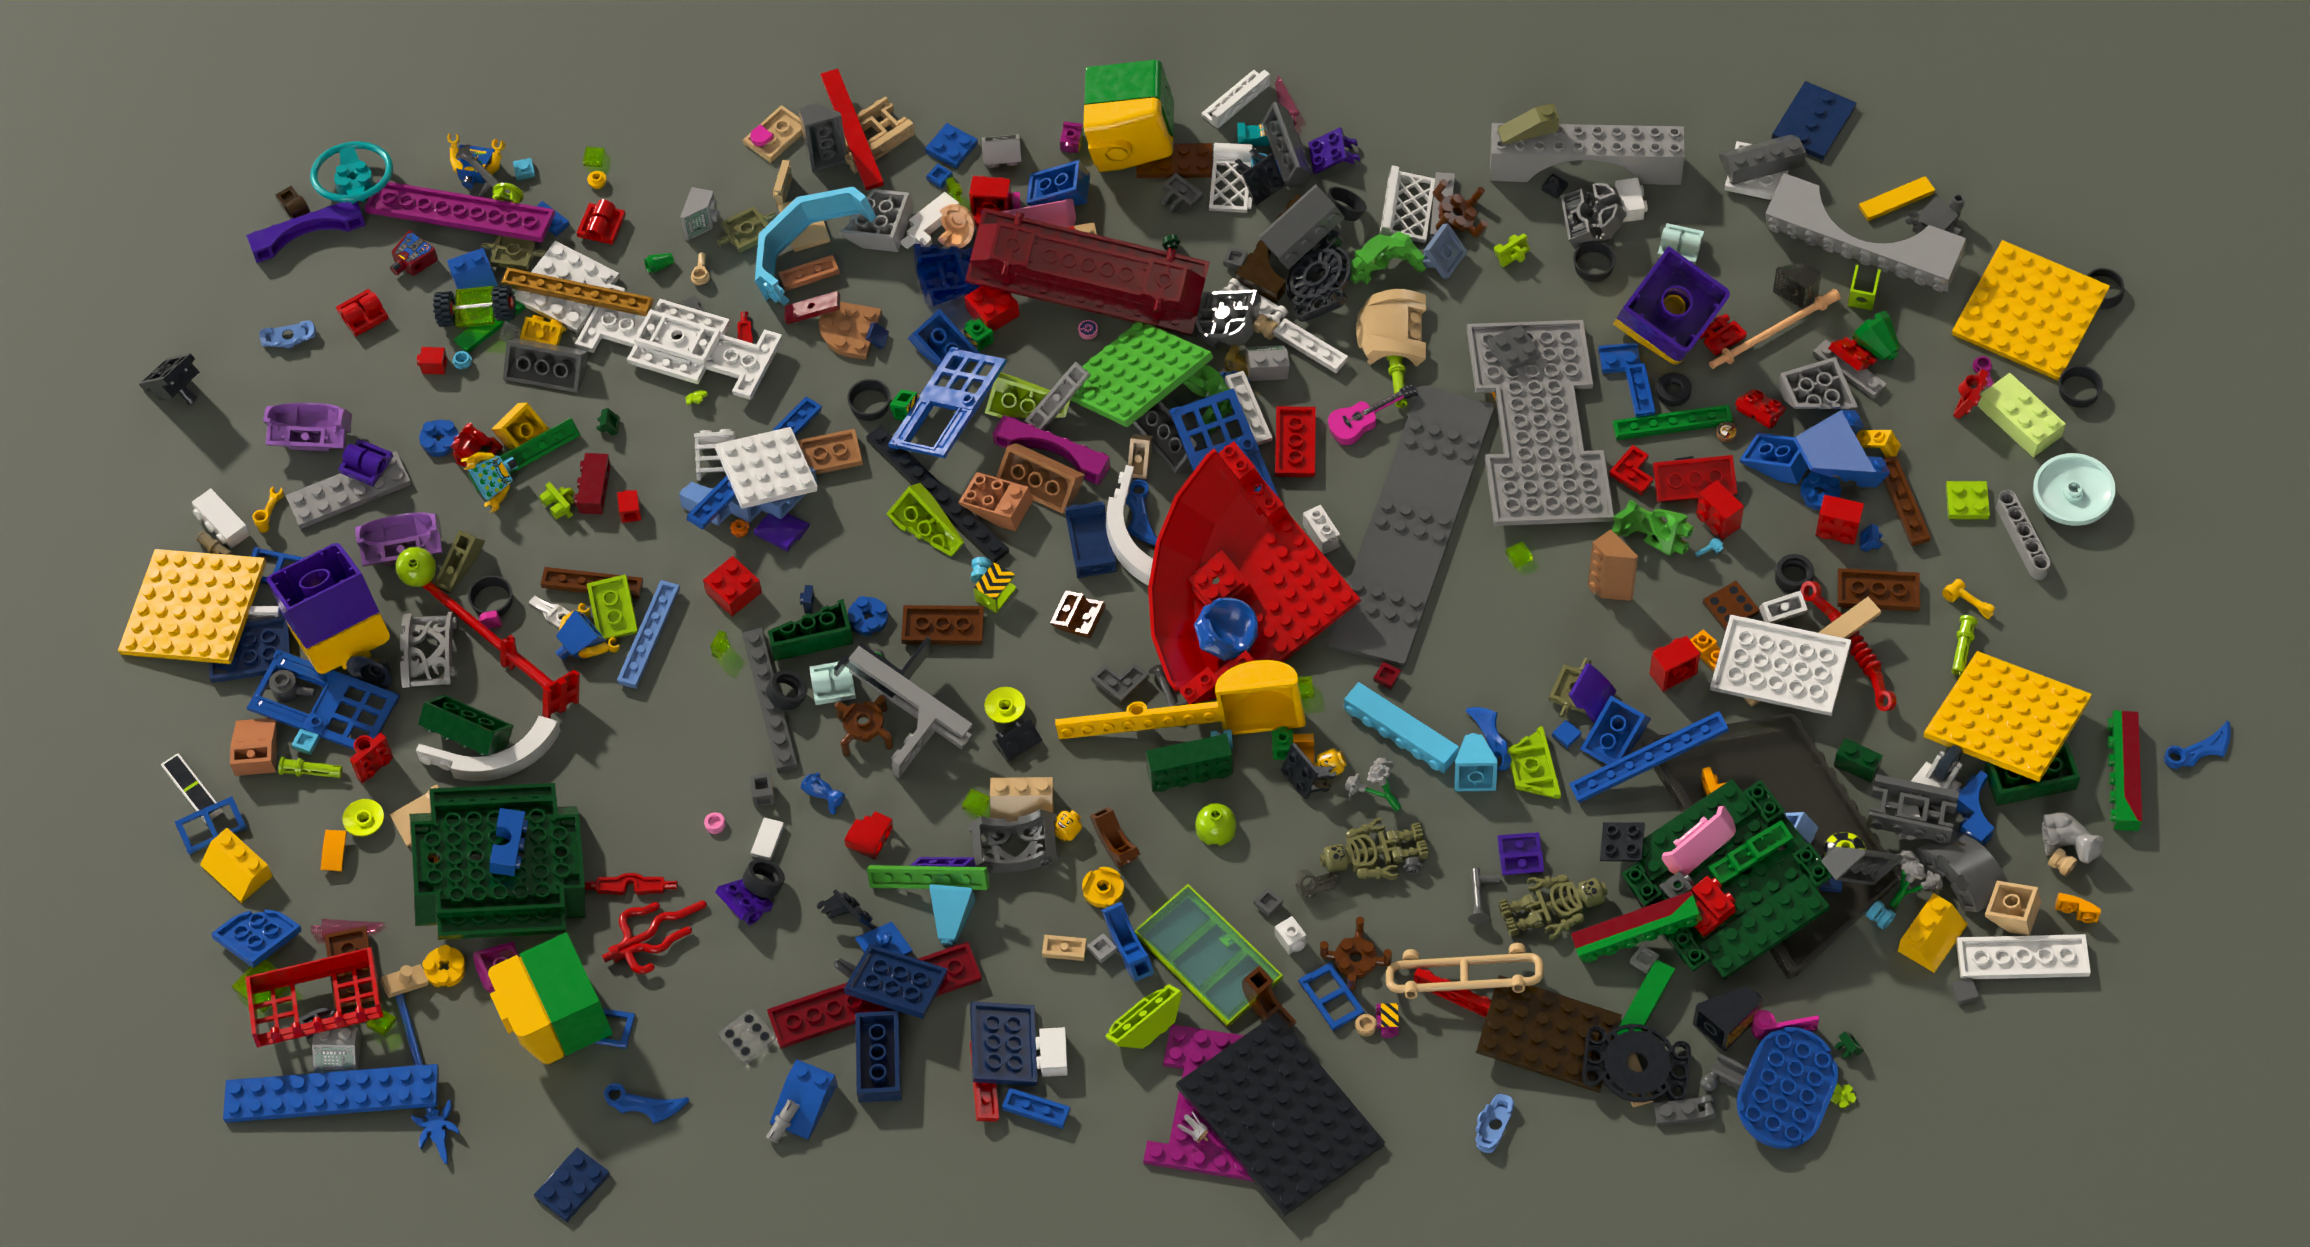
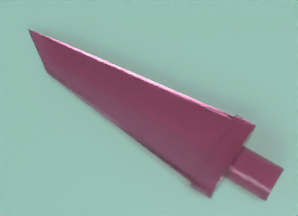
M1278 74L1275 82L1278 103L1288 109L1290 116L1294 119L1295 126L1297 124L1295 117L1300 113Z
M322 919V925L311 926V934L322 933V940H325V934L366 926L368 932L383 925L384 922Z

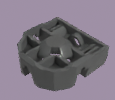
M1592 184V193L1590 191L1585 192L1581 188L1561 196L1568 240L1575 250L1578 246L1588 241L1602 242L1608 240L1621 228L1626 217L1625 204L1616 191L1608 184ZM1593 199L1597 200L1595 204L1590 203V201ZM1593 210L1594 214L1592 217H1589V213ZM1576 214L1578 215L1582 223L1578 224L1577 218L1575 216ZM1600 227L1602 229L1601 237L1596 236L1595 228Z
M1257 290L1203 292L1195 322L1207 345L1219 349L1222 342L1226 343L1230 348H1236L1248 341L1254 333L1252 321L1257 320L1262 302ZM1231 317L1232 320L1226 323L1225 320Z

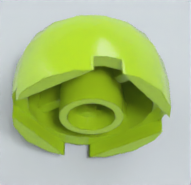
M409 547L403 550L395 564L399 579L408 586L422 587L430 583L435 576L436 561L433 555L424 548Z
M1218 803L1209 804L1203 807L1197 815L1195 822L1196 834L1207 845H1224L1235 836L1237 828L1236 817L1232 810L1225 805Z

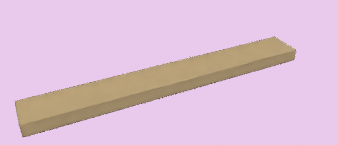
M1867 597L1818 633L1847 639L1881 614V610ZM1744 698V700L1751 706V708L1760 702L1758 700Z

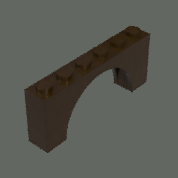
M1297 194L1293 200H1290L1286 206V210L1283 213H1285L1302 196ZM1259 240L1254 252L1247 256L1245 264L1237 269L1235 277L1242 285L1251 290H1257L1261 296L1277 305L1286 293V280L1274 272L1268 260L1271 252L1262 240Z

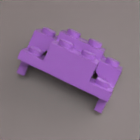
M285 403L267 406L263 422L267 424L266 445L307 451L329 452L330 449H345L346 433H351L352 413L339 406L324 403Z
M416 512L376 519L355 527L356 541L360 548L363 567L384 564L385 566L395 565L400 553L409 547L424 548L432 555L443 553L440 538L442 537L440 522L436 513Z

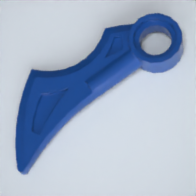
M1137 479L1131 482L1125 502L1133 515L1127 531L1137 539L1155 546L1157 537L1151 528L1145 499L1149 496V486L1144 480ZM1136 487H1142L1144 488V492L1141 494H1137L1134 492V489Z
M1481 707L1467 708L1465 711L1479 725L1491 751L1497 759V771H1506L1510 767L1511 756L1507 752V741L1501 738L1497 731L1496 719L1498 713ZM1502 756V764L1499 766L1498 758Z
M2227 721L2210 737L2187 748L2170 746L2164 755L2165 764L2174 769L2181 766L2194 767L2196 762L2204 756L2217 755L2224 757L2230 742V722ZM2172 753L2178 754L2180 760L2174 761L2169 755Z
M619 1083L609 1084L604 1090V1097L608 1105L615 1107L622 1114L630 1111L642 1112L652 1120L653 1124L671 1117L689 1102L688 1097L654 1099L625 1092L624 1087ZM614 1090L621 1092V1096L616 1100L609 1097V1094Z

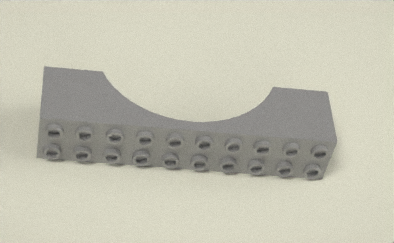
M1492 123L1490 181L1528 182L1535 174L1555 164L1576 160H1595L1615 164L1627 169L1636 175L1642 184L1681 185L1684 164V126L1559 124L1558 132L1504 145L1497 128L1505 123Z
M1785 173L1782 174L1765 213L1766 227L1772 232L1785 233L1791 239H1802L1808 245H1818L1827 252L1832 253L1835 251L1844 258L1857 259L1863 265L1869 266L1871 264L1883 272H1893L1899 278L1906 279L1907 277L1914 280L1916 284L1932 286V289L1938 292L1949 291L1966 248V238L1928 225L1917 235L1899 242L1883 244L1859 240L1841 230L1828 216L1821 201L1819 185Z

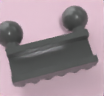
M1719 1054L1718 1060L1714 1067L1711 1068L1710 1073L1701 1078L1700 1085L1703 1090L1711 1092L1717 1088L1718 1079L1720 1083L1725 1082L1728 1087L1733 1086L1738 1091L1748 1067Z

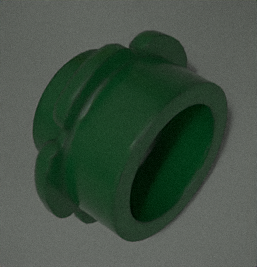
M1167 235L1163 238L1162 247L1167 251L1168 248H1172L1171 251L1173 249L1177 250L1181 241L1177 235Z

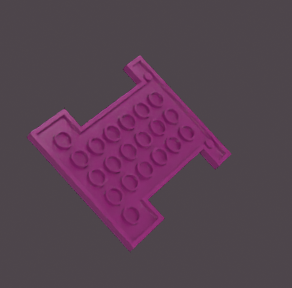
M1172 1024L1163 1066L1184 1069L1182 1078H1184L1244 1035ZM1179 1091L1169 1144L1147 1141L1143 1164L1253 1181ZM1193 1111L1200 1123H1203L1209 1130L1205 1136L1208 1141L1203 1138L1197 1143L1191 1135L1178 1128L1177 1125L1181 1124L1194 1131L1184 1118L1187 1114L1197 1122L1192 1114Z

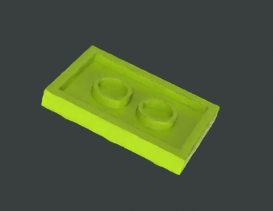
M626 574L587 583L595 627L606 641L611 637L619 638L638 633Z

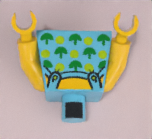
M478 452L468 458H462L461 462H467L464 470L469 471L483 498L490 500L484 506H491L490 513L497 511L499 504L504 500L510 489V483L513 480L509 472L518 467L516 461L511 457L503 462L500 456L485 452Z

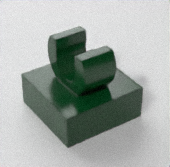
M609 408L603 409L601 416L597 418L600 426H597L596 429L601 433L608 432L612 436L618 434L620 417Z
M1844 1031L1838 1036L1842 1042H1838L1835 1048L1840 1050L1845 1046L1846 1052L1841 1055L1843 1058L1847 1059L1852 1054L1859 1055L1864 1051L1852 1033Z

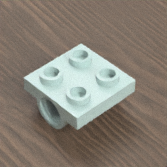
M1666 223L1657 258H1660L1669 246L1695 265L1704 231Z
M838 662L810 666L816 705L856 699L853 677L849 672V668L845 667L837 677L834 675V667Z

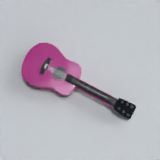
M1410 384L1371 407L1366 402L1361 401L1352 407L1333 411L1328 417V426L1332 437L1341 445H1351L1357 442L1366 431L1376 427V412L1403 398L1408 399L1418 396L1417 389L1413 384Z

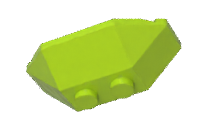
M1168 984L1164 986V989L1145 996L1113 1022L1109 1033L1105 1036L1106 1039L1119 1047L1143 1049L1150 1045L1155 1038L1167 1031L1175 1023L1182 998L1181 990Z

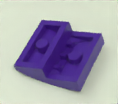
M769 513L755 528L754 535L788 552L795 541L802 538L810 524L789 513L781 519Z
M1586 663L1570 691L1569 697L1577 708L1585 710L1592 722H1596L1610 696L1614 697L1617 691L1601 672L1591 664Z
M1539 832L1497 836L1502 876L1544 872Z

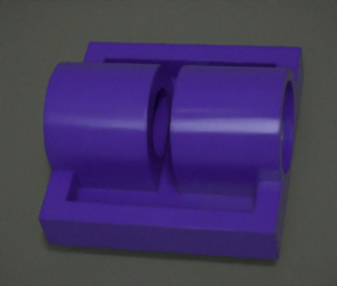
M358 439L355 444L350 443L346 446L342 456L343 462L338 470L340 474L374 487L394 456L388 450Z
M743 879L718 886L715 892L748 925L757 922L763 913L771 911L774 905L768 898L751 893L745 887Z

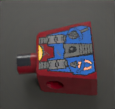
M409 230L392 250L395 263L390 267V270L396 276L404 270L410 275L415 276L438 261L436 250Z

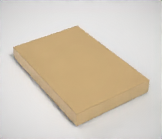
M781 105L761 123L764 128L773 134L774 139L764 146H755L751 142L749 134L743 139V144L771 163L803 134L800 118Z
M792 201L778 204L779 212L781 213ZM824 221L810 224L791 243L793 251L797 252L830 242Z

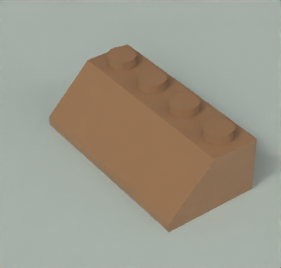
M1015 443L1007 446L996 478L1029 487L1034 501L1064 514L1065 508L1071 505L1079 493L1085 474Z
M1611 529L1592 542L1588 587L1592 593L1597 594L1600 598L1630 601L1633 599L1638 556Z

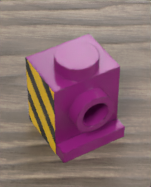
M1064 121L1060 138V151L1079 153L1083 139V126L1081 123Z
M1398 1003L1376 1004L1377 1028H1381V1036L1383 1038L1398 1036Z

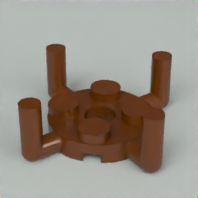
M1442 179L1432 193L1440 202L1438 206L1440 220L1436 224V229L1439 230L1442 224H1449L1452 230H1468L1475 238H1478L1488 226V222L1482 220L1475 227L1473 223L1477 211L1472 206L1485 192L1484 188L1478 187L1467 201L1460 194L1445 197L1442 191L1448 185V182Z
M879 695L873 703L864 701V703L857 704L856 702L849 707L839 701L835 703L837 718L843 719V728L847 733L840 742L843 756L847 757L850 755L849 743L853 739L869 742L877 735L884 738L886 749L890 750L893 748L891 733L883 729L884 717L882 712L888 710L884 695ZM865 717L869 719L865 724L858 723L860 718Z
M1363 917L1356 918L1355 937L1343 939L1336 948V951H1328V942L1322 941L1320 943L1321 958L1335 960L1336 967L1348 978L1347 987L1350 991L1356 989L1357 979L1366 977L1367 974L1375 969L1376 965L1389 966L1392 963V951L1390 949L1384 950L1383 957H1377L1374 944L1363 939ZM1357 954L1362 959L1359 962H1353L1350 957Z

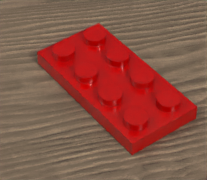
M1276 406L1275 477H1315L1316 407Z
M1733 455L1653 462L1657 503L1698 499L1699 492L1716 480L1733 496L1738 494Z

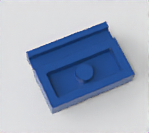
M1638 343L1598 346L1602 374L1625 372L1626 365L1641 364Z

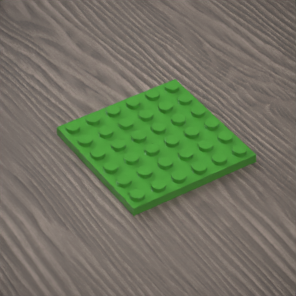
M1136 322L1130 329L1119 335L1115 341L1107 345L1101 352L1082 366L1091 376L1075 393L1071 401L1128 427L1213 359L1211 351L1150 324Z

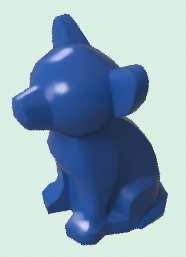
M820 773L807 775L801 783V790L814 797L827 799L830 813L835 814L836 807L843 803L845 794L841 791L833 790L830 784L821 779Z

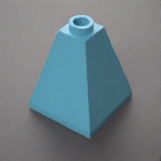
M1476 733L1465 735L1455 760V791H1496V757L1482 735Z
M930 884L938 939L941 945L953 946V943H957L975 904L976 897L972 888Z

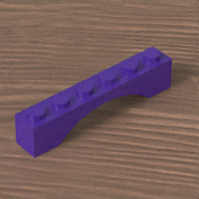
M357 201L354 204H351V202H341L297 218H292L277 225L254 231L246 236L255 261L258 263L275 257L287 243L303 234L326 229L349 232L366 225Z

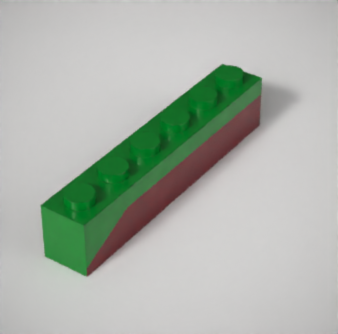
M2113 710L2111 718L2107 719V730H2110L2107 748L2111 749V754L2108 755V767H2111L2112 772H2109L2108 778L2109 785H2112V791L2109 792V803H2113V809H2110L2109 818L2110 822H2113V830L2139 831L2142 824L2139 712Z
M1692 891L1573 932L1571 936L1578 957L1582 963H1589L1597 960L1600 956L1613 955L1625 947L1633 948L1642 941H1653L1659 935L1665 933L1673 934L1679 928L1685 926L1693 927L1703 919L1696 898Z

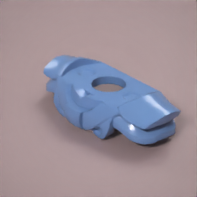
M307 320L300 322V324L278 328H264L259 332L260 342L262 346L292 348L315 337L316 327L312 321ZM287 330L294 333L293 337L289 340L283 338V333Z
M1496 1095L1491 1104H1486L1485 1109L1479 1113L1475 1140L1477 1143L1476 1147L1480 1151L1492 1153L1500 1143L1512 1116L1515 1104L1510 1096ZM1493 1120H1499L1502 1122V1126L1498 1130H1493L1490 1128V1123Z

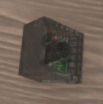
M1807 263L1780 266L1776 269L1773 292L1804 309L1813 302L1819 293L1822 272Z

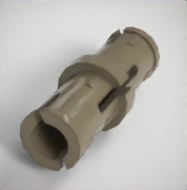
M201 531L198 534L202 539L196 537V541L206 547L210 554L233 555V552L225 548L221 541L212 538L205 531Z

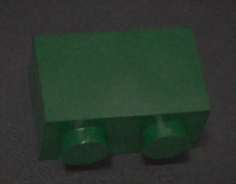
M1845 738L1836 753L1834 766L1872 783L1880 769L1883 755Z

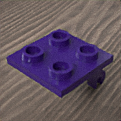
M1341 127L1308 142L1314 174L1342 161L1355 164L1354 159L1358 162L1360 161L1358 154H1352L1345 149V147L1352 149L1351 144L1358 146L1357 140L1343 135Z

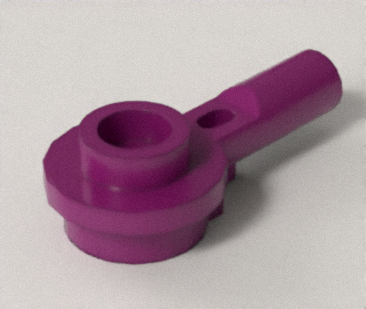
M1986 356L1976 358L1973 361L1972 368L1975 373H1978L1981 369L1989 372L1986 378L1988 381L1987 388L1994 384L1990 375L1992 369L1991 360Z

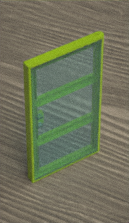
M1189 884L1134 930L1138 940L1227 1027L1251 1008L1242 989V981L1249 973L1260 965L1274 981L1271 988L1283 979V975Z

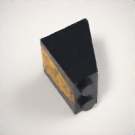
M1746 986L1700 1002L1695 1008L1693 1025L1725 1052L1752 1026L1753 1017L1757 1011L1761 1010L1763 999L1757 991L1751 990Z

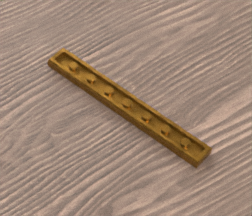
M508 267L501 282L502 286L510 285L512 289L645 317L654 303L652 297Z

